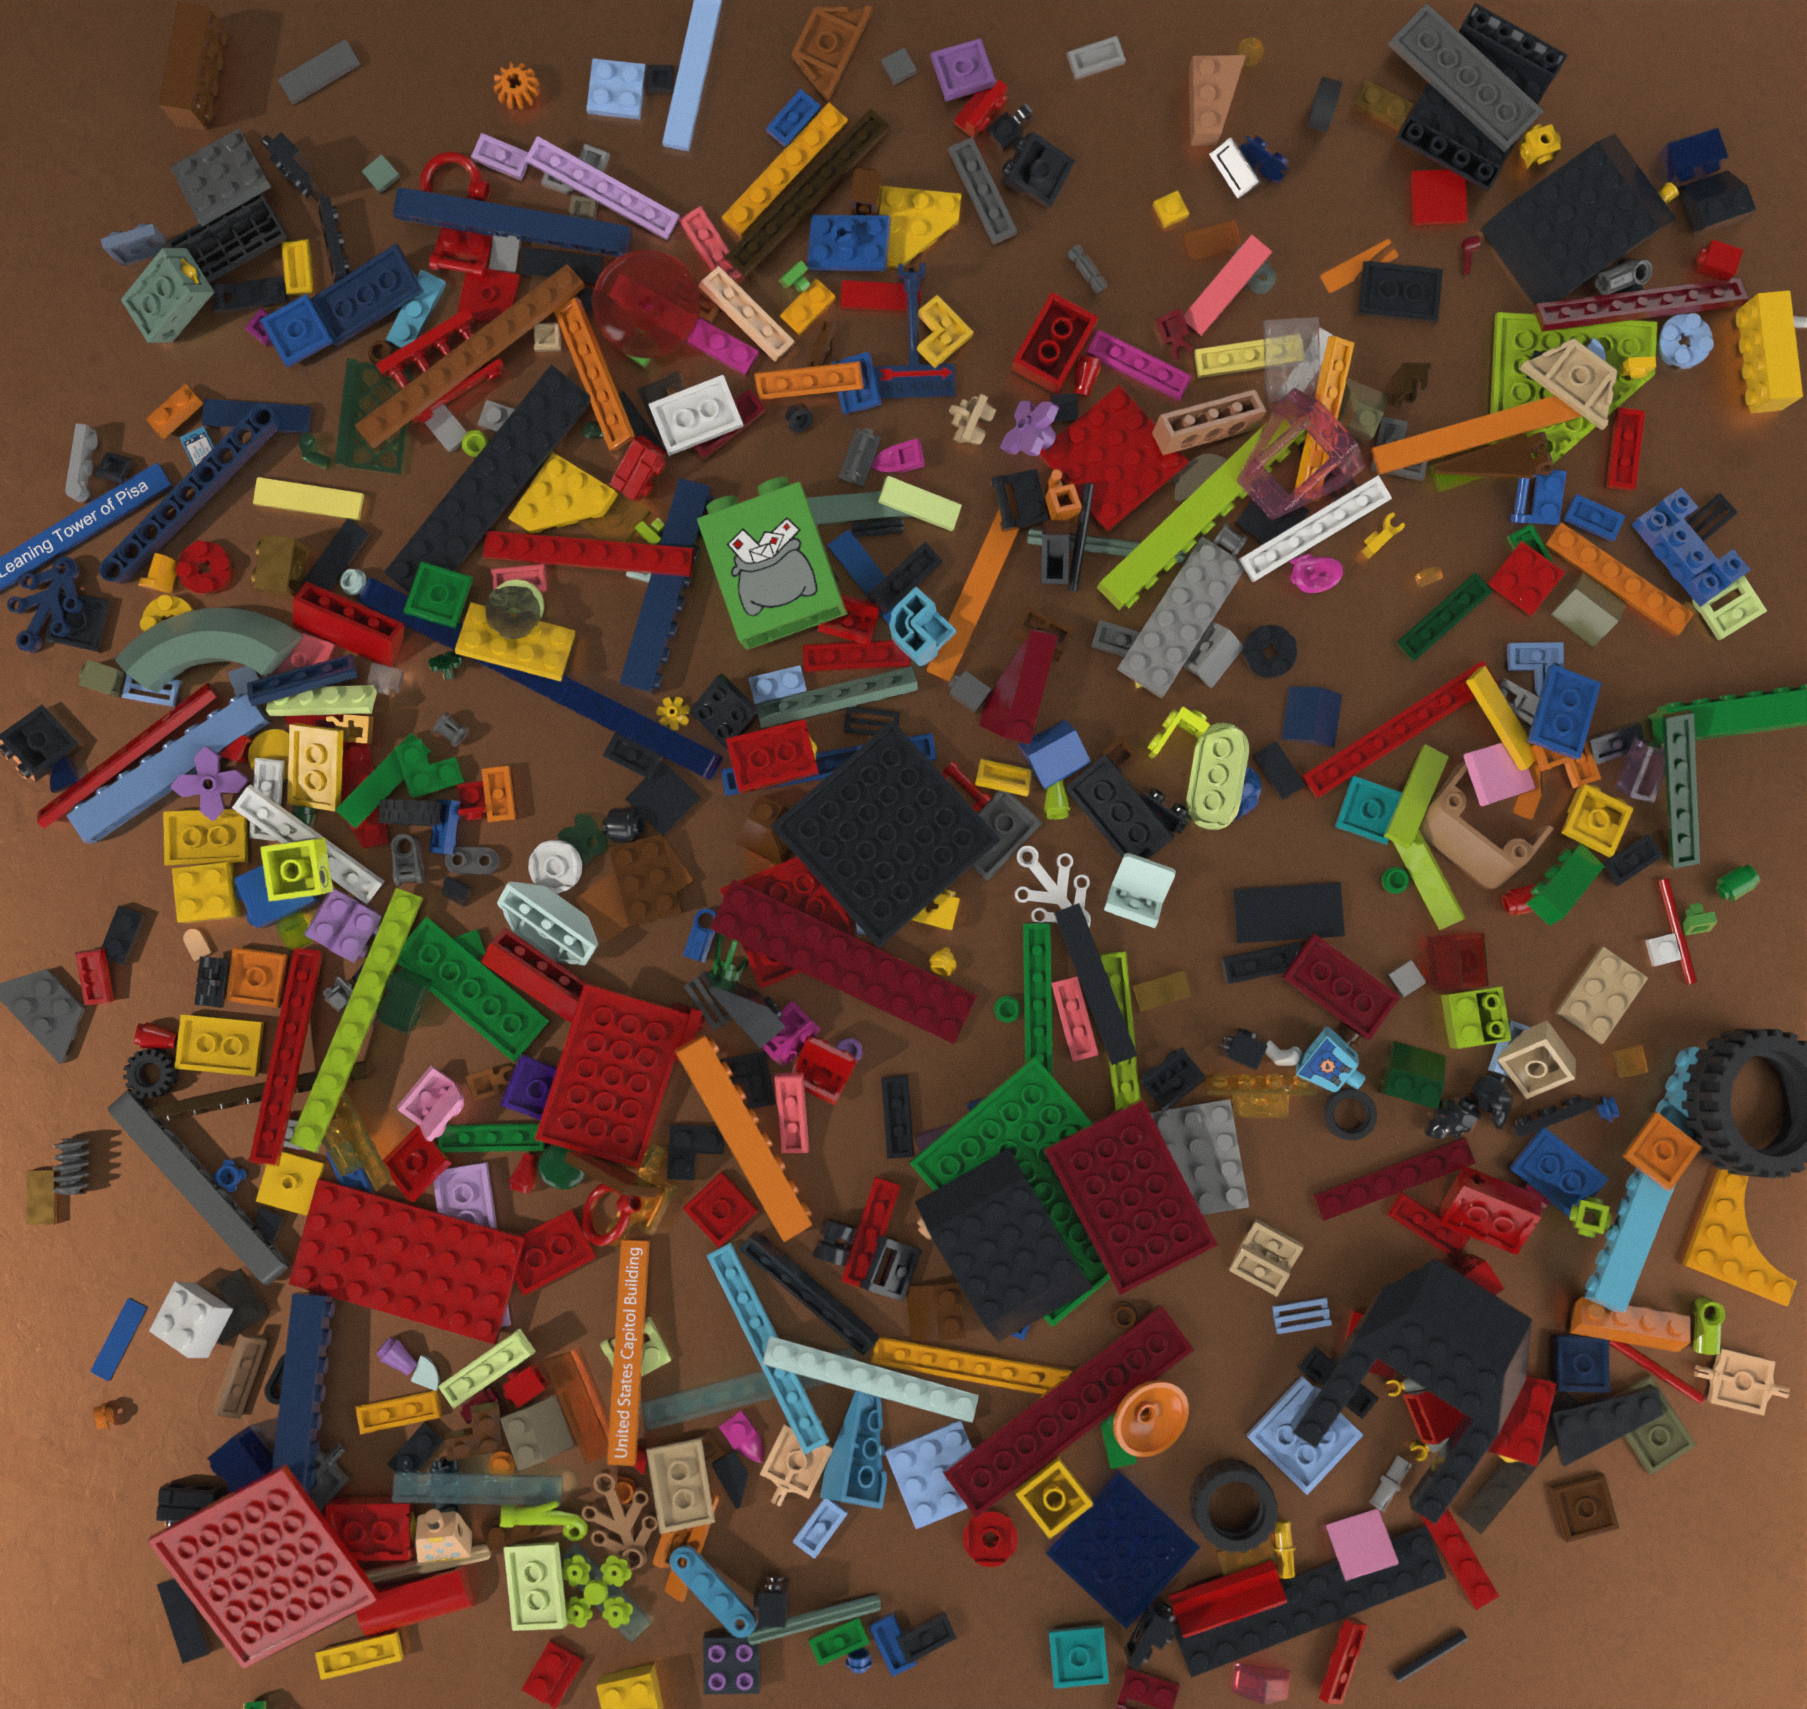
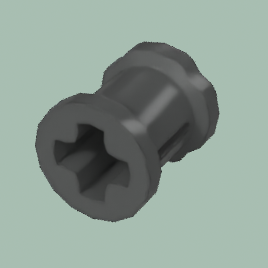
M1226 522L1213 543L1221 544L1232 552V556L1236 557L1249 537L1240 535L1231 529L1230 524Z
M446 712L435 723L433 731L436 734L441 733L451 741L453 747H456L466 737L469 728L459 725L451 718V714Z

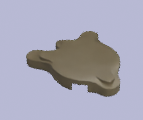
M1210 453L1193 458L1186 468L1170 480L1175 485L1176 501H1185L1229 458Z

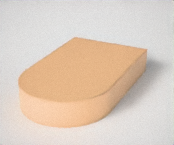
M189 929L185 932L183 941L194 962L200 960V956L206 957L212 953L200 930Z

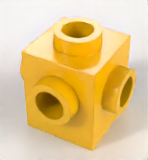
M1542 124L1528 129L1526 135L1518 144L1527 169L1537 165L1540 167L1553 162L1562 145L1561 137L1558 132H1555L1553 124L1544 127Z

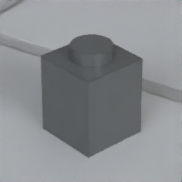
M966 670L962 675L957 673L948 685L951 688L949 696L974 714L991 692L988 686Z

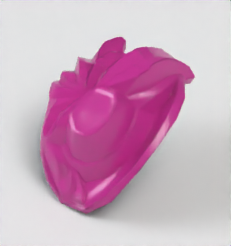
M1311 553L1299 555L1297 558H1292L1289 563L1294 564L1293 573L1290 575L1292 584H1296L1302 591L1307 593H1319L1328 590L1338 584L1343 575L1342 564L1330 557H1313Z

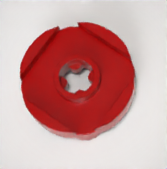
M197 540L181 553L176 566V573L180 577L182 584L190 591L199 595L216 594L223 591L233 577L231 557L224 548L216 543ZM207 561L210 562L208 566L211 569L210 573L204 572L201 575L200 565L202 563L205 564Z
M988 1509L977 1518L972 1514L963 1530L965 1551L981 1566L997 1567L1004 1564L1014 1554L1018 1544L1017 1530L1010 1516L995 1509ZM988 1531H993L994 1535H998V1540H993V1545H988L987 1540L982 1539L983 1535H987Z

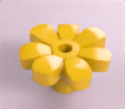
M669 697L663 699L665 707H658L656 711L657 715L663 716L659 720L662 727L670 724L672 731H678L679 723L683 726L689 723V719L685 715L690 714L689 705L682 706L684 703L682 698L676 697L674 702Z

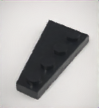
M1650 1386L1550 1410L1560 1464L1565 1467L1663 1416L1658 1388Z

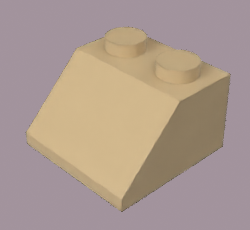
M1548 1020L1523 1030L1497 1058L1526 1099L1574 1080L1576 1075L1575 1057Z

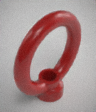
M458 152L440 153L431 158L423 168L420 177L421 191L432 193L431 178L439 166L445 163H457L462 165L471 176L468 197L466 199L487 202L489 198L490 182L482 180L477 165L464 154Z
M603 1183L595 1187L587 1197L582 1211V1228L587 1239L595 1245L605 1246L620 1238L629 1224L631 1214L640 1211L642 1208L640 1196L622 1195ZM615 1192L619 1196V1199L616 1201V1207L620 1212L619 1219L609 1233L604 1235L598 1234L593 1227L592 1221L594 1208L598 1200L605 1193Z

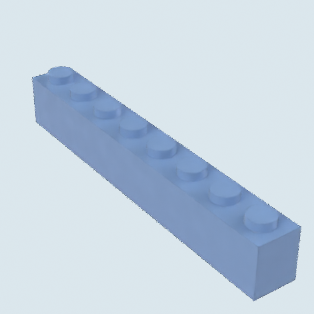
M247 693L233 697L229 701L230 705L226 708L211 712L207 716L208 720L200 725L195 724L189 727L184 732L186 735L178 740L173 739L162 746L163 750L161 752L143 758L140 761L141 765L133 771L130 769L121 773L117 777L118 781L110 786L105 785L95 792L96 796L90 800H83L72 808L73 811L66 815L84 842L95 844L173 791L171 785L179 775L197 774L194 757L203 747L208 746L220 755L224 749L241 735L251 738L270 725L272 722L260 704L251 706Z

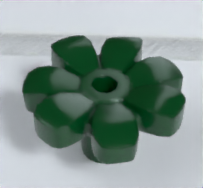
M447 651L445 656L440 654L430 658L428 666L432 672L442 671L444 679L449 680L454 678L453 668L460 667L463 659L461 655H455L454 651Z

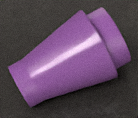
M389 1337L376 1352V1355L380 1357L379 1361L401 1371L406 1376L418 1364L398 1339L394 1340L392 1337Z

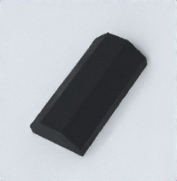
M260 193L206 225L201 226L198 224L167 241L169 248H187L204 277L210 283L288 239V236L263 193Z

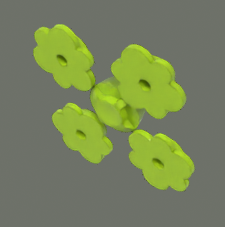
M580 1554L575 1555L572 1559L566 1558L563 1562L562 1579L569 1580L571 1586H576L578 1583L581 1585L586 1584L583 1598L579 1599L578 1596H572L568 1602H565L567 1623H574L579 1628L584 1627L587 1624V1619H591L593 1616V1612L590 1609L591 1604L598 1605L604 1602L605 1610L602 1616L608 1620L612 1628H618L621 1624H628L630 1615L633 1612L632 1604L625 1602L622 1596H618L616 1599L607 1598L608 1588L606 1584L612 1585L614 1583L615 1586L620 1587L624 1581L631 1578L632 1571L627 1567L628 1561L625 1558L619 1559L616 1555L608 1556L606 1563H603L600 1568L601 1572L604 1573L603 1581L598 1579L589 1581L591 1565L585 1563V1558Z

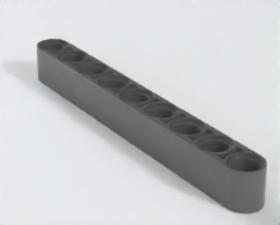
M127 1089L108 1107L111 1116L263 1284L269 1286L290 1267L286 1257L270 1240L263 1236L258 1226L224 1188L214 1181L213 1176L161 1118H154L152 1108L143 1098L139 1097V1094L134 1095L131 1093L132 1089Z

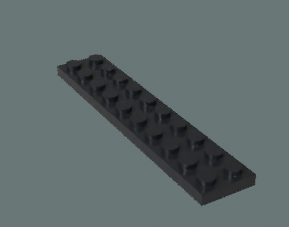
M551 364L384 573L410 593L421 562L456 572L484 538L486 532L492 528L591 405V396Z
M1423 1523L1389 1537L1399 1562L1397 1565L1345 1581L1336 1557L1295 1573V1576L1292 1578L1280 1579L1287 1598V1603L1186 1638L1182 1636L1178 1621L1175 1620V1637L1191 1678L1446 1579L1447 1577L1427 1526Z

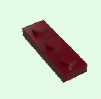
M750 388L734 400L743 427L693 446L703 460L707 459L766 412V408Z

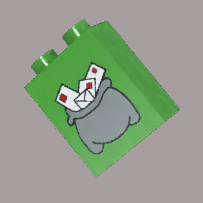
M778 477L762 483L757 488L760 496L739 503L737 496L734 495L716 499L707 505L709 514L697 518L738 641L746 650L847 615L807 496L800 482L790 485L787 477Z

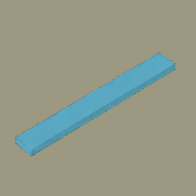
M729 1243L706 1255L804 1455L828 1443L830 1440L797 1374L762 1364L768 1338L771 1336L779 1339L733 1244Z

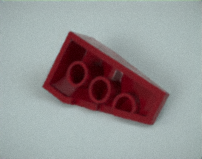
M1031 629L1012 661L986 698L979 726L1003 738L1026 744L1031 743L1058 635Z

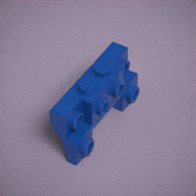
M1681 487L1663 499L1657 506L1640 516L1632 526L1650 546L1655 556L1669 569L1671 575L1679 581L1699 607H1702L1751 569L1734 549L1720 559L1716 558L1685 520L1699 507Z

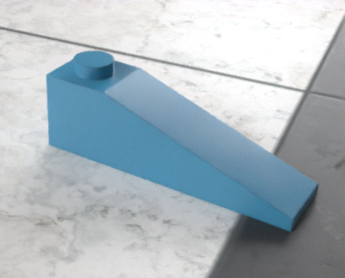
M855 1391L825 1468L820 1498L877 1509L883 1508L887 1475L886 1471H883L882 1455H885V1447L881 1445L880 1430L883 1427L881 1397Z

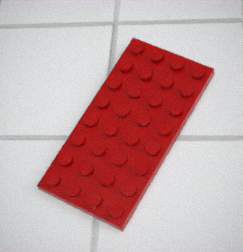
M319 1178L316 1182L289 1285L319 1294L330 1295V1297L495 1345L499 1339L526 1237Z

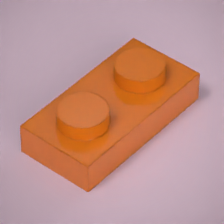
M184 384L146 420L165 439L204 403L190 387Z
M510 766L482 769L488 822L516 820Z

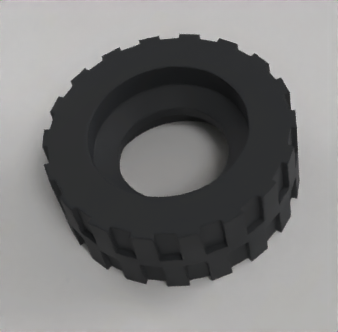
M403 799L380 800L379 822L411 826L440 825L441 803Z

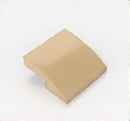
M1255 1218L1229 1267V1271L1278 1296L1291 1275L1290 1270L1304 1249V1245Z

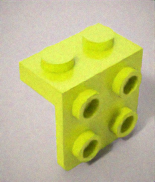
M1185 707L1178 711L1173 710L1162 724L1166 728L1163 734L1158 732L1147 748L1151 750L1148 756L1153 759L1159 753L1177 725L1198 739L1210 726L1206 722L1207 717L1195 709L1192 712Z

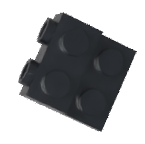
M1032 131L1025 136L1021 135L1015 142L1013 150L1016 153L1012 160L1009 158L1003 165L1001 173L1004 176L1001 182L1022 196L1027 194L1048 209L1052 207L1075 160Z
M43 704L0 734V753L7 760L13 758L19 764L16 766V769L20 775L26 780L31 777L34 782H37L58 767L57 762L79 747L78 742Z
M1149 1599L1123 1647L1128 1664L1138 1670L1142 1663L1146 1664L1150 1659L1153 1651L1152 1645L1162 1651L1165 1644L1169 1645L1175 1636L1174 1621L1176 1616L1172 1613L1173 1608L1165 1602L1159 1600L1155 1603Z

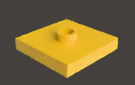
M282 1151L279 1167L266 1165L256 1202L307 1216L316 1182L322 1176L325 1162Z

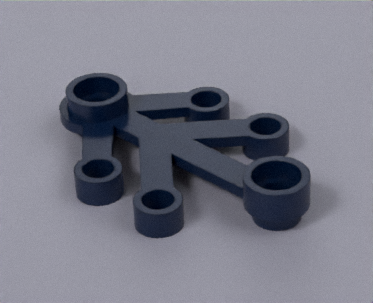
M60 557L55 560L52 569L35 575L24 573L20 577V585L31 591L37 589L39 584L52 581L47 590L25 598L14 596L7 602L8 610L16 614H22L26 609L39 605L27 630L22 631L16 637V643L20 650L35 653L41 648L42 639L38 633L50 610L53 618L50 626L51 633L59 637H65L69 634L70 626L65 621L59 598L62 587L66 594L63 608L74 614L82 609V601L78 598L74 580L79 575V567L72 558ZM66 566L65 572L62 573V569ZM32 578L31 584L27 585L28 579ZM19 601V607L15 609V604ZM72 601H75V606L71 609L70 604ZM62 624V631L58 633V627Z

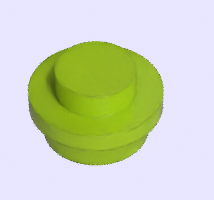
M471 430L464 435L462 448L469 456L477 457L489 441L483 432Z

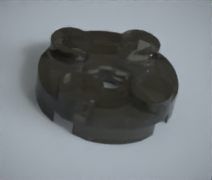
M506 586L495 589L490 593V598L486 603V621L491 629L493 627L504 638H523L530 634V631L535 626L537 627L540 621V605L533 591L527 587ZM509 608H516L520 611L516 613L515 617H511V614L508 612L505 613Z

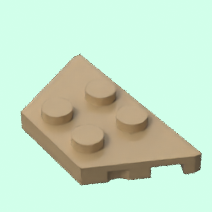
M1571 339L1555 349L1544 352L1542 355L1530 361L1528 360L1520 366L1519 369L1599 429L1603 430L1606 428L1609 421L1607 416L1609 405L1612 404V388L1616 381L1617 370L1576 339Z

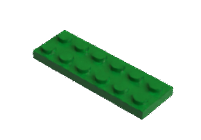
M425 917L405 941L397 964L514 1063L550 1023L551 1020L486 965L481 963L478 958L473 956L429 917Z

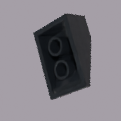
M706 971L700 974L708 990L759 1048L785 1028L781 1020L784 1015L769 995L764 998L756 990Z

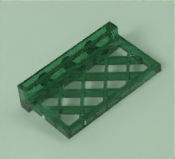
M347 358L335 466L336 469L341 470L355 469L401 476L407 424L399 429V438L390 444L387 439L384 440L387 447L376 455L366 445L368 443L366 439L362 440L358 435L357 428L355 427V424L400 391L396 392L388 382L391 377L384 378L376 364L358 362L357 359ZM404 369L403 373L411 383L413 370ZM364 370L376 372L381 380L369 388L363 381ZM385 383L393 395L381 403L373 391ZM362 385H363V387L366 389V391L361 394ZM370 394L378 406L366 414L360 407V400ZM360 412L363 415V417L358 420ZM357 438L360 443L355 446V441ZM397 444H398V452H396L395 449L393 448V447H395ZM361 447H364L372 456L364 464L353 462L354 452ZM391 450L397 458L396 468L384 467L378 459ZM374 461H376V463H377L379 466L370 465V464H372Z

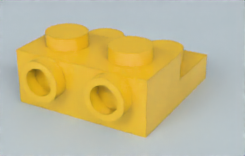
M1584 784L1576 790L1567 811L1569 815L1561 833L1607 857H1611L1616 851L1634 808L1626 805V802L1621 798L1610 797L1602 793V790L1595 785Z

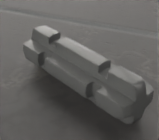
M1076 245L1068 251V256L1073 263L1076 262L1077 269L1088 283L1091 282V288L1098 294L1107 287V281L1103 276H1099L1100 272L1090 258L1084 256L1085 252L1082 247Z

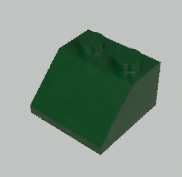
M1392 1041L1378 1092L1438 1109L1445 1085L1446 1056Z

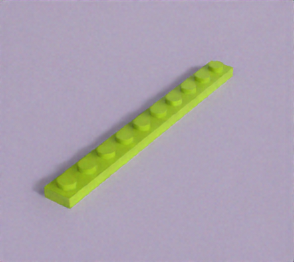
M398 888L395 889L292 1135L291 1144L318 1153L422 903V897Z

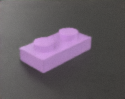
M481 133L471 158L479 164L521 181L528 167L525 158L529 152Z

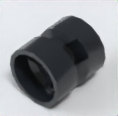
M824 1218L820 1234L823 1237L817 1240L813 1256L835 1265L846 1266L851 1252L848 1245L854 1243L858 1229L841 1221Z

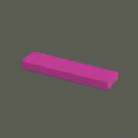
M1097 329L1085 352V355L1100 359L1101 363L1179 402L1192 378V375Z

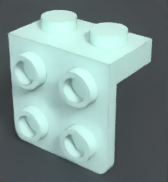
M1126 853L1109 889L1104 910L1155 928L1159 921L1163 901L1175 877V870L1134 854Z

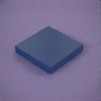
M307 294L260 319L287 368L334 343Z

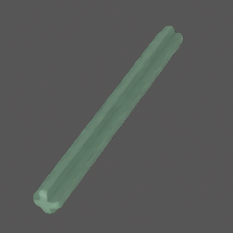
M1029 529L1027 538L1029 544L1042 545V529ZM1070 533L1069 549H1074L1076 538L1074 533ZM1087 535L1084 551L1128 556L1141 542ZM1181 551L1175 557L1178 560L1177 563H1184L1186 554Z

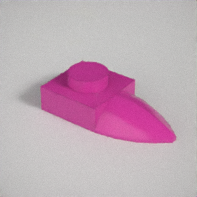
M916 438L883 450L874 458L871 468L881 472L897 471L904 473L924 467L921 441Z
M741 1409L720 1424L719 1428L734 1449H737L748 1459L762 1463L764 1447L761 1437L745 1412Z

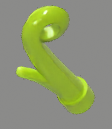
M557 1500L528 1507H515L512 1504H502L500 1527L513 1528V1525H564L563 1534L571 1541L582 1539L588 1532V1525L580 1516L551 1510L559 1505ZM576 1527L578 1530L572 1531L571 1529Z

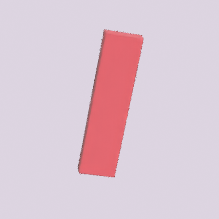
M1251 235L1184 314L1187 325L1202 337L1268 259L1272 251Z

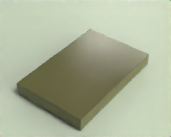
M1647 1374L1618 1394L1650 1386L1658 1388L1664 1415L1624 1435L1647 1473L1652 1475L1697 1445L1653 1377Z

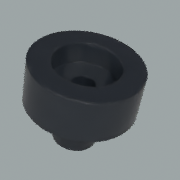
M795 404L787 410L785 422L793 432L800 433L811 426L813 414L806 405Z

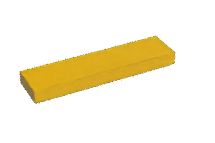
M1487 667L1478 668L1468 678L1466 683L1520 771L1526 770L1536 760L1532 748L1533 744L1527 742L1528 735Z

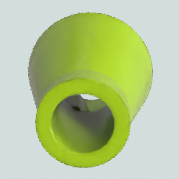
M1061 780L1047 788L1044 812L1047 814L1048 819L1058 820L1067 818L1068 812L1071 809L1064 788V781Z

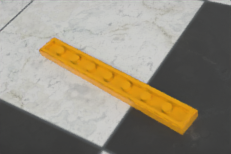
M880 1336L875 1345H873L870 1363L1037 1394H1044L1073 1372V1370Z

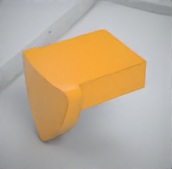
M155 553L148 577L140 578L138 586L172 593L177 575L176 566L178 561Z

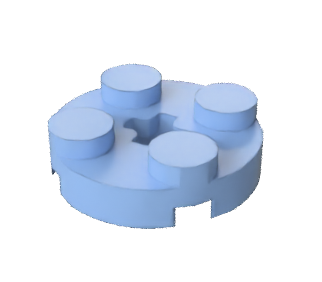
M1696 313L1679 314L1670 318L1662 325L1656 341L1657 351L1662 360L1669 365L1673 364L1682 369L1698 365L1707 357L1714 346L1709 326ZM1681 335L1690 339V347L1687 348L1685 344H1679V341L1682 339Z

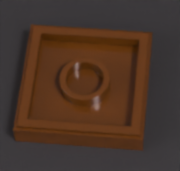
M1603 1473L1550 1486L1565 1542L1568 1543L1620 1529L1607 1481Z

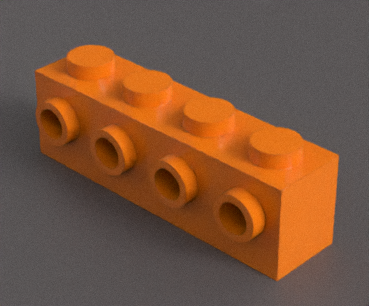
M1583 1296L1570 1307V1333L1679 1352L1690 1343V1316L1680 1315V1312L1675 1310H1653L1651 1306L1638 1305L1636 1307L1628 1305L1625 1312H1614Z

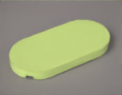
M1225 722L1209 726L1210 728L1198 738L1186 798L1188 814L1198 826L1209 830L1222 829L1228 826L1237 816L1249 756V742L1245 733L1238 727Z

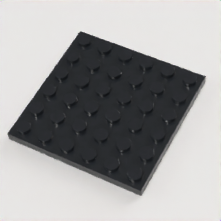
M893 720L770 826L878 948L883 946L1001 841L996 833Z

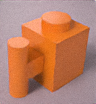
M1053 470L1045 488L1047 494L1044 501L1048 519L1052 521L1075 522L1082 509L1074 484L1062 486V472L1060 470Z

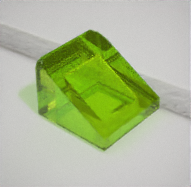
M298 912L277 923V932L289 952L293 951L294 948H300L313 942L311 938L304 935L308 928V923L302 912Z

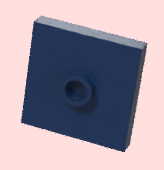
M1552 1335L1553 1383L1556 1384L1555 1391L1610 1393L1609 1340L1589 1336Z

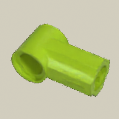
M1699 1297L1692 1304V1313L1695 1317L1693 1351L1705 1355L1720 1354L1721 1323L1725 1319V1310L1716 1301L1708 1297ZM1708 1306H1712L1713 1311L1711 1315L1704 1317L1705 1309Z

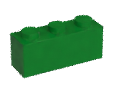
M1579 844L1573 849L1567 847L1557 857L1559 860L1558 864H1553L1544 873L1546 879L1538 882L1530 891L1533 895L1526 904L1549 926L1568 914L1604 868V865L1583 844Z

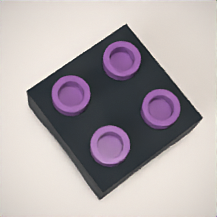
M705 1632L703 1637L704 1695L759 1694L760 1643L751 1645L747 1637L738 1638L731 1633Z

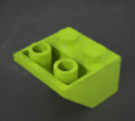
M1502 986L1441 994L1450 1048L1460 1049L1511 1041Z

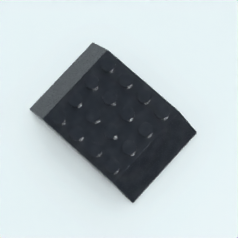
M1614 133L1597 141L1512 201L1481 227L1480 231L1532 304L1536 306L1538 303L1565 299L1595 278L1600 271L1615 264L1672 224L1677 218Z
M1010 1147L915 1201L929 1235L983 1325L998 1342L1093 1289L1084 1270Z

